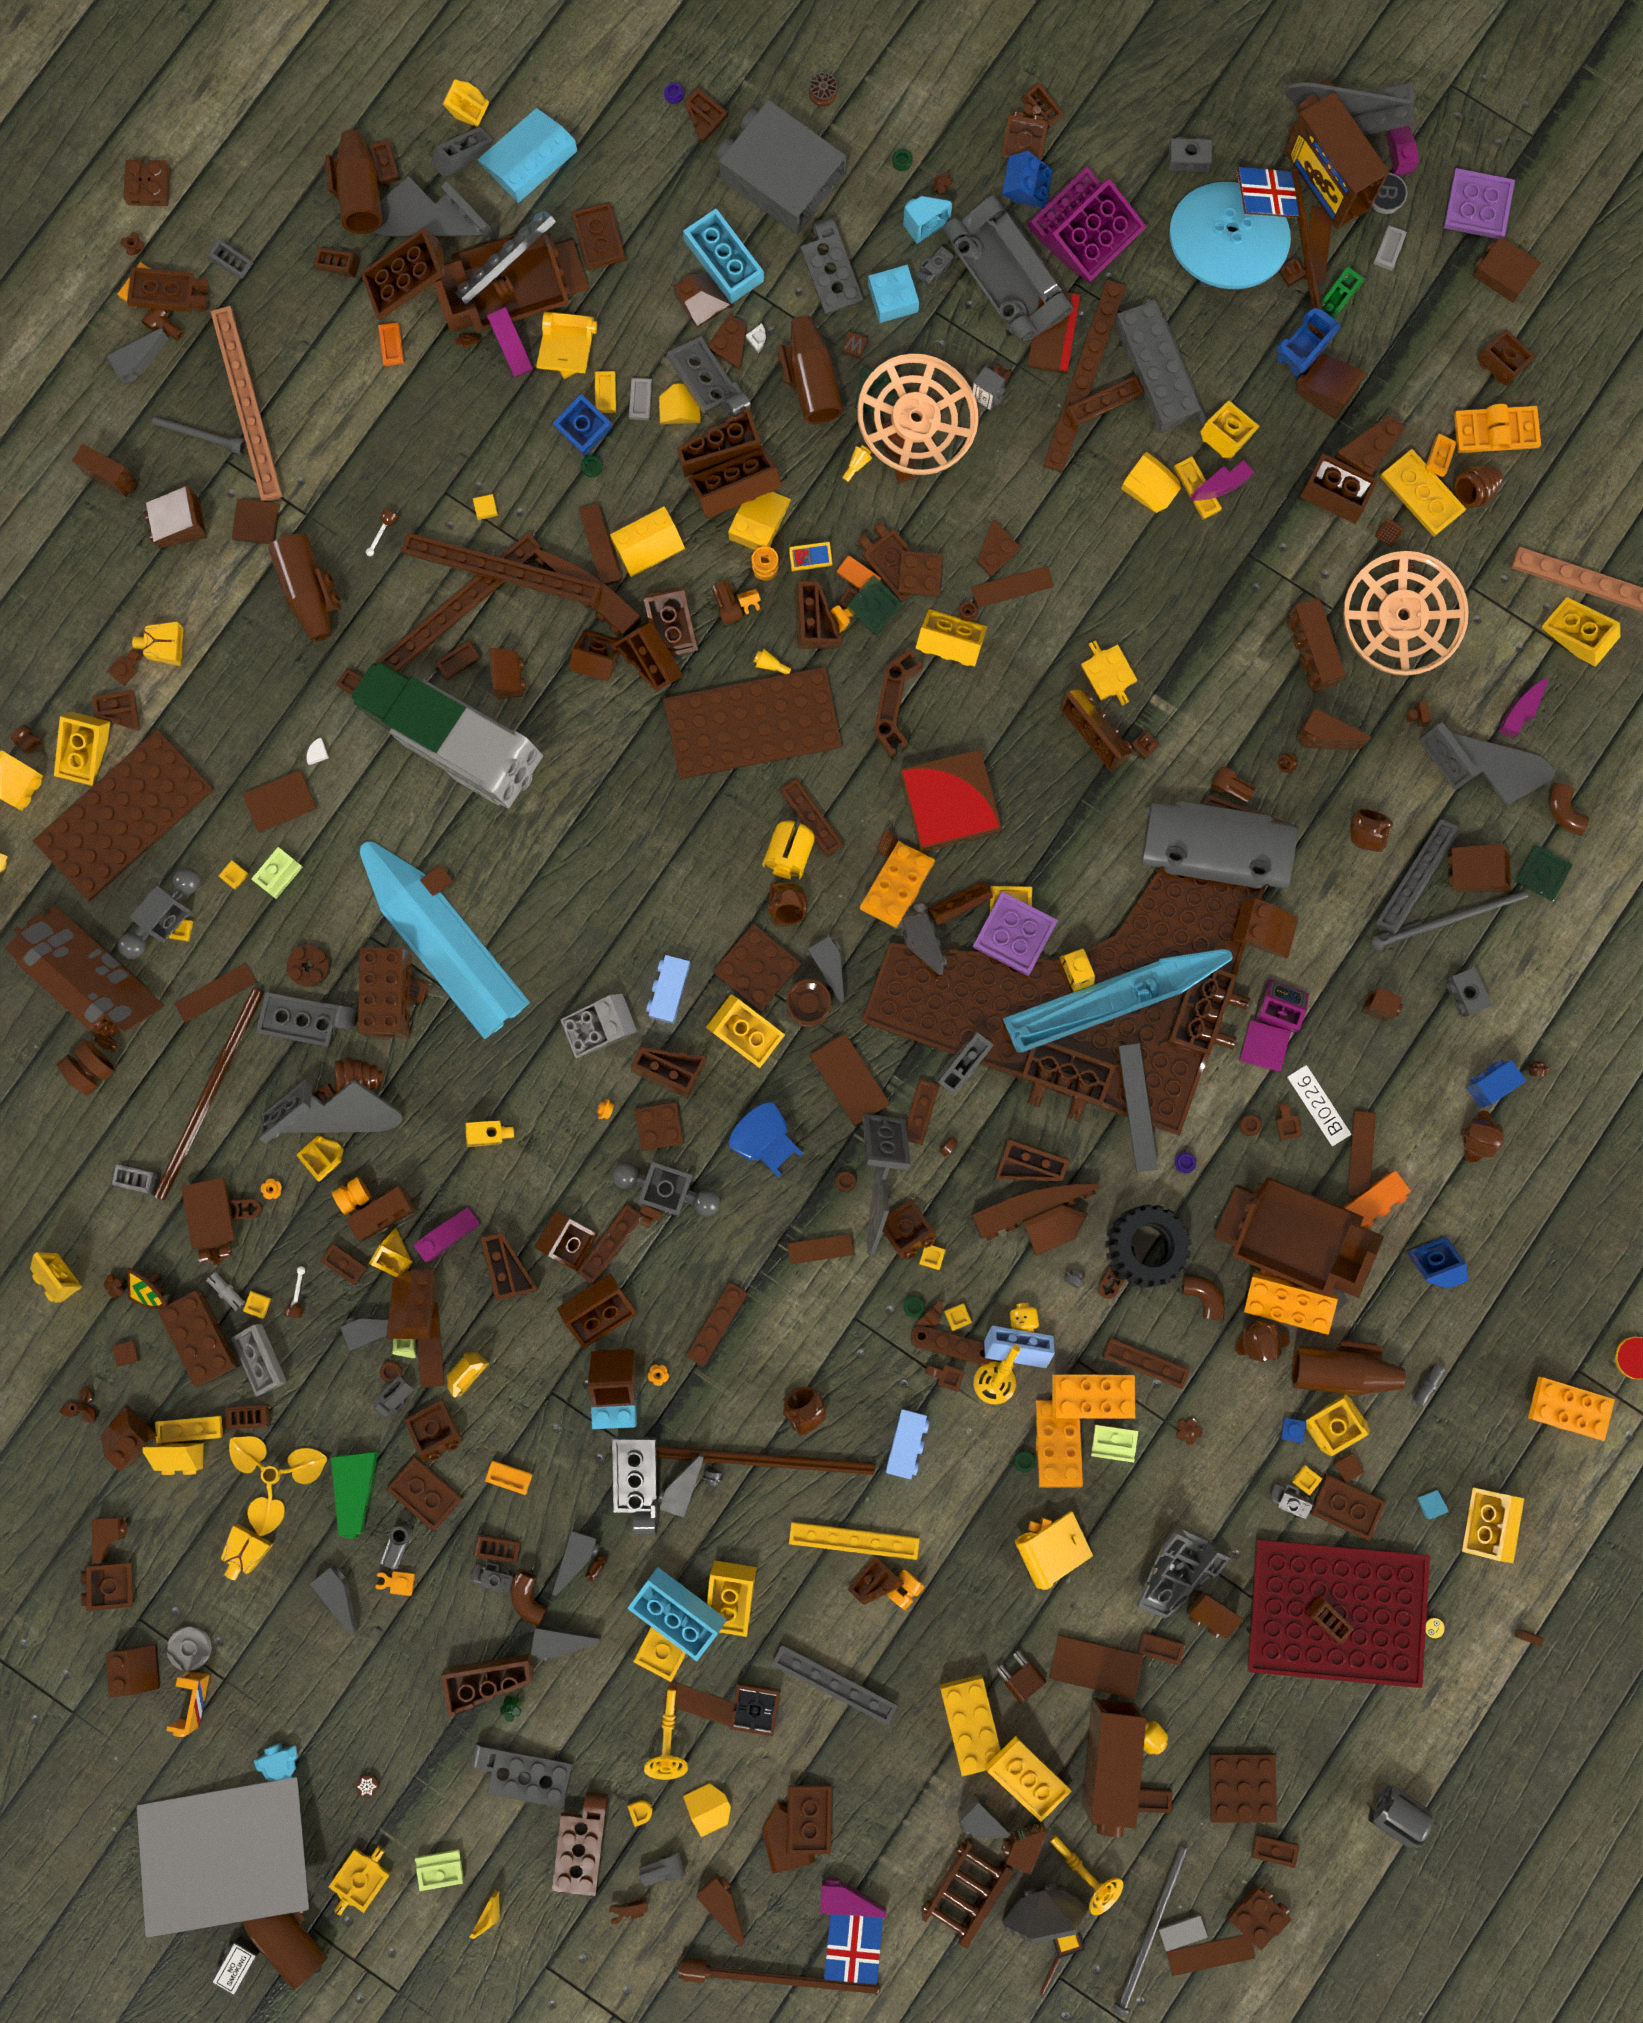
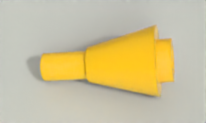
M863 445L860 448L855 447L849 468L842 477L845 481L849 482L855 472L872 459L870 456L871 451Z
M765 649L762 652L758 650L753 660L757 668L777 670L785 675L791 671V668L781 664L780 661Z

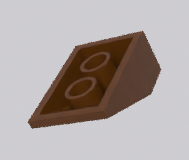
M685 586L644 594V603L649 623L653 622L670 654L674 656L697 651L698 648Z
M1314 708L1303 723L1296 740L1300 741L1299 744L1305 748L1360 750L1370 740L1371 736Z
M1256 898L1243 900L1233 940L1288 959L1298 918L1275 905Z

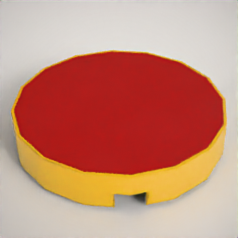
M1643 1337L1626 1338L1616 1348L1614 1361L1617 1369L1624 1376L1631 1379H1643Z

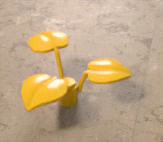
M247 1436L232 1437L230 1439L229 1452L234 1466L243 1473H251L258 1466L262 1470V1481L267 1483L268 1499L264 1497L257 1498L248 1508V1519L258 1536L271 1533L284 1518V1504L280 1500H272L271 1486L279 1481L281 1474L292 1472L293 1479L300 1484L314 1482L320 1476L327 1462V1457L323 1453L309 1448L295 1450L288 1457V1464L291 1468L278 1470L273 1466L264 1467L260 1463L265 1459L267 1450L264 1442L259 1438Z

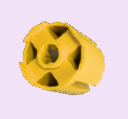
M781 821L775 828L762 865L765 867L766 864L774 870L772 874L779 877L791 879V876H799L800 880L814 843V833L806 825L800 823L788 858H785L795 831L796 821Z

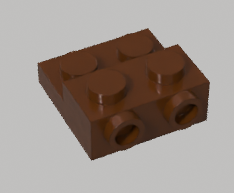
M1013 112V115L1009 114L1001 157L1009 159L1011 155L1028 151L1041 160L1048 121H1045V117L1033 115L1032 119L1026 118L1025 114L1020 112Z
M1506 329L1482 351L1477 360L1481 368L1488 369L1498 383H1503L1507 386L1536 356Z
M912 1199L888 1214L882 1231L901 1260L905 1258L907 1260L912 1259L916 1256L918 1249L930 1247L934 1244V1239L937 1237Z
M442 1399L404 1420L417 1452L424 1461L428 1460L431 1462L437 1460L441 1452L455 1450L459 1447V1442L463 1441L455 1421L452 1420L448 1408Z
M131 1562L86 1565L85 1571H81V1584H85V1593H81V1606H86V1611L132 1607Z
M1255 1885L1227 1919L1255 1946L1262 1950L1275 1935L1278 1936L1292 1919L1288 1915L1290 1911L1281 1902L1277 1905L1272 1900L1274 1896L1265 1887L1260 1889Z

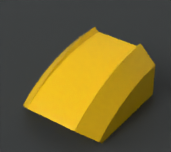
M1228 401L1206 422L1201 430L1203 442H1206L1221 454L1222 458H1232L1260 426L1233 403Z
M1146 452L1127 476L1121 490L1157 513L1169 506L1181 489L1178 478L1167 467Z
M478 1352L464 1353L463 1358L447 1373V1387L453 1397L462 1396L488 1366L489 1362Z
M1346 1394L1306 1420V1429L1320 1450L1330 1457L1366 1437L1370 1432L1367 1421L1363 1418L1352 1399Z

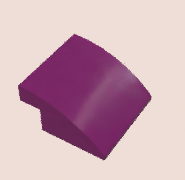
M1088 167L1081 169L1026 223L1028 228L1046 248L1068 268L1088 282H1091L1147 227L1112 181L1107 179L1099 182Z

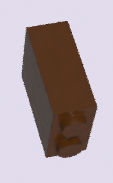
M1500 236L1496 243L1492 241L1485 252L1488 254L1485 259L1481 257L1474 266L1477 270L1473 277L1514 303L1541 262Z
M82 443L72 462L85 476L127 498L128 494L132 493L136 486L137 480L125 466Z

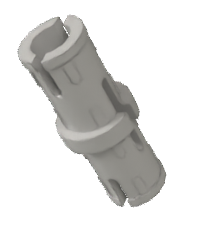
M214 1272L210 1276L211 1278L206 1280L219 1293L218 1296L221 1299L224 1298L235 1312L241 1308V1305L243 1306L246 1303L233 1290L234 1287L231 1284L228 1285L217 1272Z

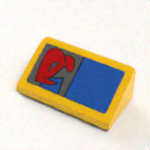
M830 542L789 547L792 571L832 566Z

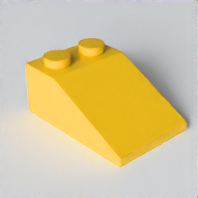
M771 492L741 504L728 531L729 540L753 550L762 546L771 547L791 499Z
M1568 597L1563 600L1542 625V629L1576 657L1595 667L1621 637L1620 622Z
M69 712L60 716L54 776L94 786L108 743L110 721L75 712Z
M1 750L0 799L22 811L30 804L33 792L40 787L43 775Z
M732 994L706 1026L708 1030L759 1068H761L785 1036L784 1033Z
M36 1252L33 1255L30 1267L34 1273L32 1277L37 1284H42L46 1290L44 1293L51 1302L62 1303L82 1288L58 1253Z
M160 1443L143 1447V1453L153 1470L161 1471V1475H173L175 1471H183V1475L196 1474V1470L203 1469L204 1443Z
M714 1561L710 1573L707 1605L727 1619L719 1633L747 1637L757 1567Z

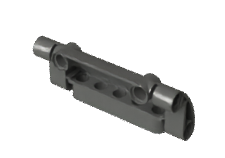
M995 196L985 199L961 221L954 218L944 225L942 230L955 247L956 253L1020 342L1036 337L1063 320L1073 311V306L1063 294V289L1016 221L1004 210ZM969 244V250L964 253V247ZM1040 296L1045 304L1037 310ZM1014 308L1013 315L1008 317V311Z
M1151 801L1141 865L1157 868L1163 866L1165 872L1169 874L1252 888H1261L1263 885L1268 884L1271 887L1288 889L1295 856L1298 826L1276 822L1268 815L1184 801L1176 802L1174 805Z

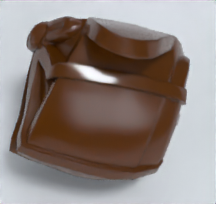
M1358 809L1350 824L1351 842L1361 849L1382 852L1386 848L1389 831L1393 827V822L1382 813L1369 809Z
M793 883L770 884L767 910L773 918V925L788 927L802 921L807 913V900L803 888Z
M1485 1110L1480 1111L1466 1128H1462L1460 1133L1465 1148L1464 1157L1470 1163H1476L1483 1157H1493L1504 1144L1502 1126L1493 1122L1491 1114Z
M1257 1320L1246 1326L1243 1335L1235 1344V1351L1241 1356L1248 1355L1250 1359L1261 1362L1270 1359L1277 1360L1282 1353V1348L1287 1347L1290 1340L1286 1333L1279 1330L1276 1323Z
M812 1387L795 1389L783 1398V1414L789 1419L792 1429L799 1436L806 1435L815 1430L826 1419L823 1399L819 1392Z

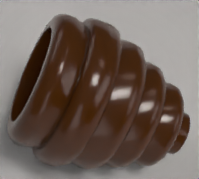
M1477 466L1466 468L1455 480V495L1465 507L1484 506L1495 496V493L1501 487L1503 482L1502 474L1495 467Z
M350 1057L344 1058L343 1061L337 1060L334 1063L336 1094L352 1080H356L370 1091L371 1089H377L379 1083H383V1072L378 1070L376 1065H370L368 1062L362 1063L359 1059L352 1060Z

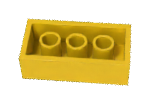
M982 1675L940 1684L961 1775L966 1776L986 1771L985 1766L1001 1749Z

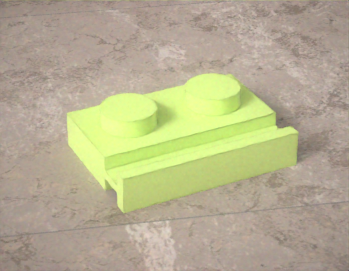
M278 847L253 876L252 880L277 899L303 867Z
M1095 1425L1091 1456L1134 1463L1138 1431Z
M460 1849L415 1858L419 1891L464 1883Z

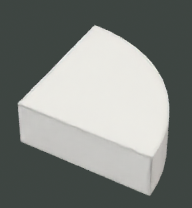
M762 323L746 335V339L758 353L764 348L766 343V333Z
M322 738L315 740L308 749L307 763L309 765L329 758Z

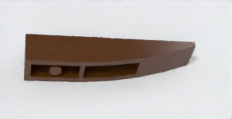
M537 548L534 550L535 561L543 569L547 567L552 572L601 585L602 589L596 606L581 604L586 609L591 608L595 611L594 615L600 622L608 623L611 626L609 629L617 637L621 635L624 638L642 622L639 614L596 577L558 556Z
M1074 1184L1031 1191L971 1215L981 1239L986 1237L988 1241L998 1237V1231L1006 1229L1007 1232L1018 1228L1017 1223L1063 1203L1066 1206L1072 1205L1077 1202L1075 1198L1082 1195L1084 1199L1095 1195V1190L1099 1188V1185Z

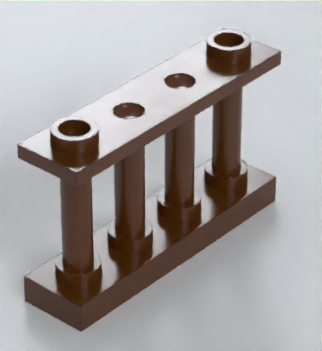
M967 1838L965 1843H960L956 1850L957 1857L930 1900L927 1899L921 1908L923 1921L927 1922L930 1915L958 1932L959 1943L966 1949L969 1948L1014 1873L1012 1866L1004 1863L1002 1867H996L970 1850L973 1844L969 1838ZM965 1857L993 1875L994 1881L991 1886H984L959 1869ZM953 1877H956L982 1894L981 1897L983 1899L979 1906L977 1904L975 1906L947 1888ZM942 1896L970 1913L971 1919L967 1925L965 1923L963 1925L936 1908Z

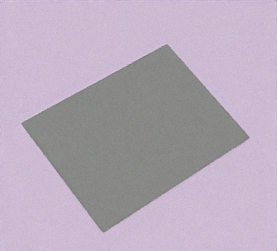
M297 1777L137 1805L146 1937L309 1909Z

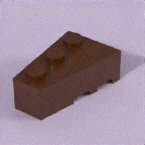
M1388 415L1339 450L1334 459L1371 476L1406 426Z
M798 581L795 587L798 649L839 648L843 641L837 632L835 621L831 617L828 603L819 581Z
M653 622L640 627L611 645L614 650H618L625 657L624 660L628 664L631 663L639 671L638 674L656 692L683 677Z
M640 1047L631 1064V1072L688 1099L706 1064L707 1056L687 1055V1053L679 1054Z
M1008 1138L995 1174V1180L1063 1181L1070 1160L1061 1155Z
M396 1186L387 1191V1194L382 1197H377L368 1202L369 1205L363 1209L360 1207L350 1212V1217L346 1221L358 1242H363L417 1211V1208L406 1188Z
M502 1233L480 1239L496 1302L538 1291Z

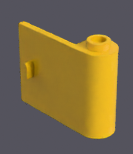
M544 312L542 322L543 336L537 368L586 373L592 336L597 333V321H594V317Z
M1072 1511L1037 1534L1028 1532L1015 1540V1544L1036 1588L1042 1590L1051 1588L1054 1582L1093 1557Z

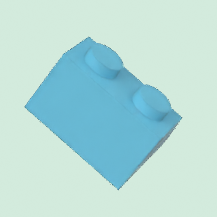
M921 196L918 199L910 200L905 205L903 226L916 244L944 227L950 221L952 203L947 200Z
M591 1403L592 1429L637 1426L636 1405L592 1407Z

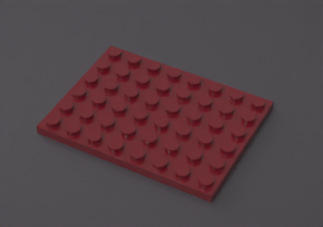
M1256 1539L1247 1671L1251 1673L1422 1688L1430 1555ZM1318 1597L1326 1600L1354 1628L1341 1645L1305 1613ZM1330 1612L1325 1616L1322 1622H1324L1326 1618L1331 1614ZM1335 1619L1333 1623L1329 1626V1628H1331L1338 1619ZM1342 1624V1625L1338 1628V1630L1335 1632L1336 1635H1337V1634L1340 1632V1630L1344 1627L1343 1624Z

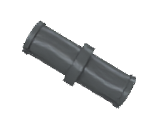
M1433 1364L1426 1378L1421 1380V1386L1412 1401L1421 1407H1425L1432 1392H1436V1386L1446 1370L1437 1364Z

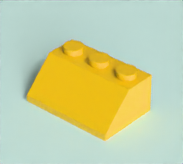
M665 506L610 534L611 541L630 577L685 549Z
M928 609L920 630L916 649L926 654H935L946 660L951 659L963 665L975 667L987 626L971 621L966 622L964 619Z
M1473 1488L1462 1552L1497 1561L1514 1563L1524 1498Z

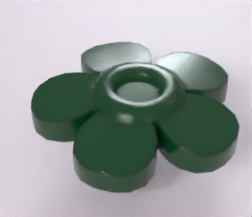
M507 1696L504 1699L505 1706L501 1707L500 1712L501 1715H505L507 1722H512L514 1717H519L521 1714V1709L517 1707L520 1705V1699Z

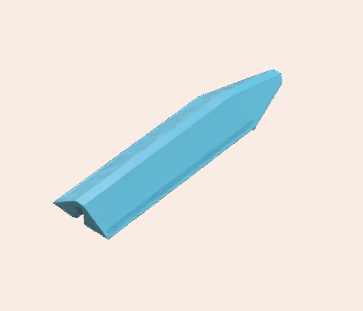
M374 842L363 843L360 847V856L381 912L484 1039L499 1030L507 1018H514L523 1008L530 1004V1001L443 894L439 892L437 895L432 896L420 880L426 874Z
M1220 949L1162 958L1157 962L1003 1018V1021L1016 1051L1025 1052L1181 994L1233 959L1232 953L1229 950Z

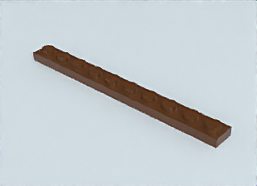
M1108 279L1106 281L1043 465L1045 468L1060 473L1064 470L1078 426L1073 427L1065 409L1088 398L1126 285Z
M527 533L505 551L500 558L526 564L535 556L534 550L536 548L542 550V547ZM477 575L376 661L375 664L382 662L400 672L504 582Z
M407 533L401 550L402 554L591 606H596L602 589L600 584L412 533Z

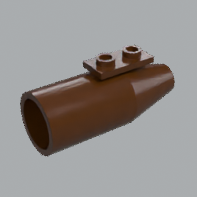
M349 129L341 134L338 156L332 158L329 154L325 155L326 164L324 168L328 175L326 184L328 191L331 194L333 193L339 200L341 222L344 229L355 234H368L378 230L383 223L377 172L361 133L357 130Z
M806 315L796 317L791 321V343L786 346L778 345L779 353L777 356L784 369L782 377L786 384L797 390L805 423L820 424L829 422L840 417L844 412L830 352L811 317Z
M291 534L273 541L268 546V550L288 607L312 642L329 638L331 636L329 612L342 609L340 596L335 591L333 585V576L329 571L318 567L307 535Z
M1345 1340L1336 1349L1297 1345L1292 1359L1291 1381L1293 1388L1359 1396L1402 1390L1405 1385L1406 1373L1404 1368L1382 1360L1384 1346H1377L1376 1343L1372 1342L1359 1344L1353 1340Z
M305 1911L242 1921L250 1940L293 1991L328 1959V1956L300 1925L305 1919L302 1916Z

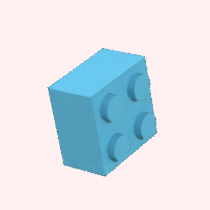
M908 265L868 276V288L879 323L918 312L919 300Z

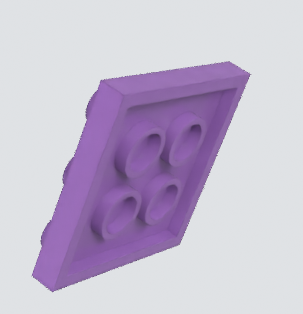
M1455 168L1443 228L1499 239L1500 236L1504 238L1515 180Z
M1002 892L978 935L973 948L1029 976L1058 920Z

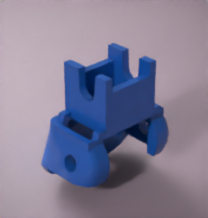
M1317 308L1309 310L1303 316V325L1289 340L1283 339L1277 347L1278 357L1276 360L1281 364L1286 362L1291 366V372L1297 377L1306 371L1342 326L1323 310ZM1309 323L1325 334L1322 340L1306 328Z
M770 1102L762 1104L748 1113L735 1127L729 1139V1146L732 1150L746 1158L749 1162L761 1159L777 1177L782 1175L777 1168L793 1152L798 1156L803 1154L785 1135L787 1132L785 1127L788 1124L775 1104Z

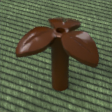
M85 1386L78 1393L80 1403L68 1402L60 1409L59 1413L67 1417H75L82 1411V1419L88 1423H94L97 1418L96 1410L94 1407L86 1405L93 1400V1394L90 1388Z

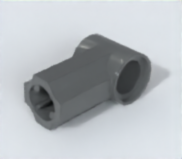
M402 1523L391 1530L388 1543L380 1561L381 1564L388 1568H399L408 1541L412 1537L410 1526ZM397 1530L404 1531V1540H400L397 1538Z
M678 1851L666 1854L660 1860L638 1868L644 1887L666 1879L667 1881L675 1880L686 1874Z

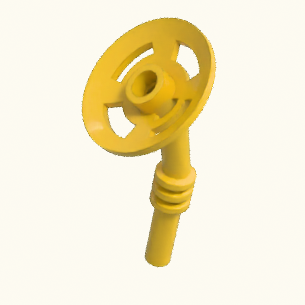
M1015 1344L1012 1346L1006 1359H1003L1001 1362L992 1361L988 1365L981 1366L976 1371L973 1380L974 1390L984 1402L1001 1404L1012 1397L1016 1388V1378L1012 1368L1014 1367L1013 1362L1021 1350L1019 1345ZM994 1367H998V1373L994 1372ZM986 1370L987 1373L983 1377L982 1384H979L980 1376ZM990 1375L991 1378L989 1379L988 1384H986V1379ZM1005 1382L1004 1388L1000 1391L999 1388H1001L1002 1383ZM1008 1382H1011L1010 1390L1004 1396L1003 1393L1007 1389ZM987 1389L988 1392L996 1394V1399L988 1398L982 1392Z
M675 1689L667 1690L665 1714H663L664 1719H662V1728H664L662 1755L649 1760L644 1765L645 1773L655 1779H675L683 1776L688 1771V1764L685 1760L670 1755L672 1729L675 1727L673 1724H675L674 1719L676 1717L674 1715Z
M1056 1835L1052 1836L1050 1842L1065 1858L1068 1866L1073 1871H1077L1093 1889L1094 1895L1089 1904L1090 1912L1093 1915H1100L1107 1911L1119 1898L1123 1890V1881L1115 1877L1104 1883H1099L1082 1865V1860H1079V1857L1074 1852L1072 1853Z

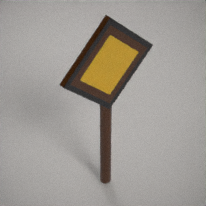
M1079 1931L1076 1935L1053 1939L1057 1957L1043 1984L1040 1995H1044L1060 1959L1085 1950Z

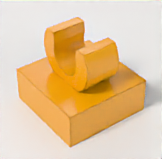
M756 589L736 595L740 606L743 607L746 614H749L748 606L751 604L755 605L757 611L760 610L758 602L761 600Z
M839 605L830 611L838 634L846 629L850 623L849 617L854 615L850 608L842 610Z
M1042 1517L1040 1523L1030 1521L1028 1529L1038 1533L1049 1526L1052 1521Z

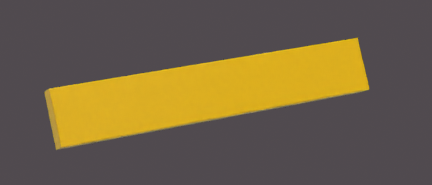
M791 1522L789 1544L917 1560L920 1538Z

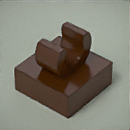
M1296 257L1283 264L1278 270L1288 287L1306 277V272Z
M1419 702L1414 707V710L1406 713L1407 722L1417 720L1418 727L1429 724L1431 717L1428 702Z
M1146 730L1131 744V747L1144 760L1160 746V743Z
M644 1204L642 1205L640 1212L645 1214L641 1225L650 1228L654 1219L661 1221L663 1213Z

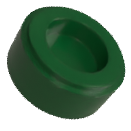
M906 149L897 150L892 157L893 167L898 171L908 170L912 165L911 153Z
M590 455L582 460L581 468L587 477H596L602 471V464L598 457Z
M912 1296L905 1300L903 1309L907 1316L917 1318L923 1314L925 1305L922 1299Z
M1020 1451L1015 1455L1014 1466L1018 1471L1028 1473L1034 1469L1036 1461L1032 1453Z

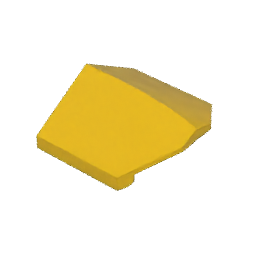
M455 79L442 104L456 119L478 127L489 105V101L484 98L479 89L469 82Z
M673 384L659 396L660 424L701 423L700 408L684 384Z
M316 1136L296 1156L316 1180L320 1182L341 1162L344 1149L337 1141Z
M708 1783L683 1795L691 1820L701 1837L728 1825L731 1806L726 1795L714 1787L713 1784Z
M496 1889L470 1938H476L498 1922L500 1907L499 1891Z

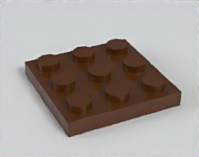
M753 924L713 970V973L759 1012H762L798 970L801 963Z
M1209 1753L1210 1821L1212 1823L1277 1822L1276 1755L1274 1753Z

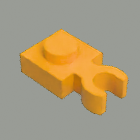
M393 1571L392 1577L386 1572L377 1573L378 1577L385 1579V1583L376 1584L375 1588L381 1590L390 1587L391 1594L413 1595L415 1573Z

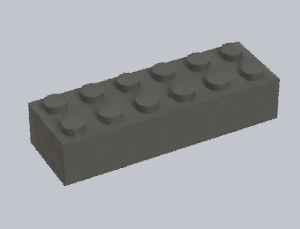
M1154 300L1117 314L1114 323L1134 373L1144 391L1143 395L1159 433L1196 420L1201 409L1156 301Z

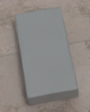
M1388 225L1373 264L1392 271L1407 232Z
M631 378L629 419L650 421L652 379Z
M1200 1914L1158 1928L1166 1952L1207 1938Z

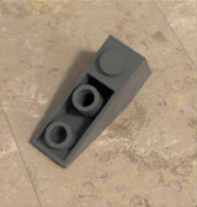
M927 913L903 917L901 932L906 946L936 973L943 975L946 957L940 951L939 938L934 935L933 921H929Z

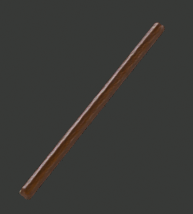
M252 988L153 1194L155 1198L163 1201L166 1199L263 996L262 990Z
M656 1446L657 1458L692 1461L703 1450L706 1451L703 1462L870 1475L875 1473V1463Z

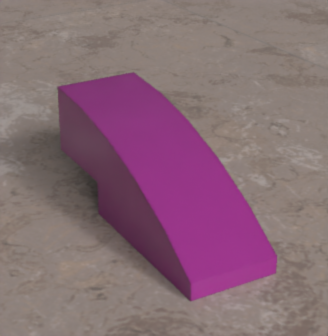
M506 307L487 315L514 378L533 370Z
M1244 460L1230 472L1224 466L1196 489L1190 499L1192 501H1201L1228 494L1247 482L1254 474V471Z
M1543 679L1518 699L1503 719L1498 730L1499 733L1514 738L1519 734L1523 722H1529L1534 718L1548 679Z

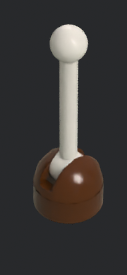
M385 508L381 513L383 525L371 547L366 550L368 556H373L374 548L386 526L395 524L399 517Z
M303 1266L297 1268L298 1278L294 1300L286 1306L284 1316L301 1318L302 1307L297 1302L302 1275L306 1271Z

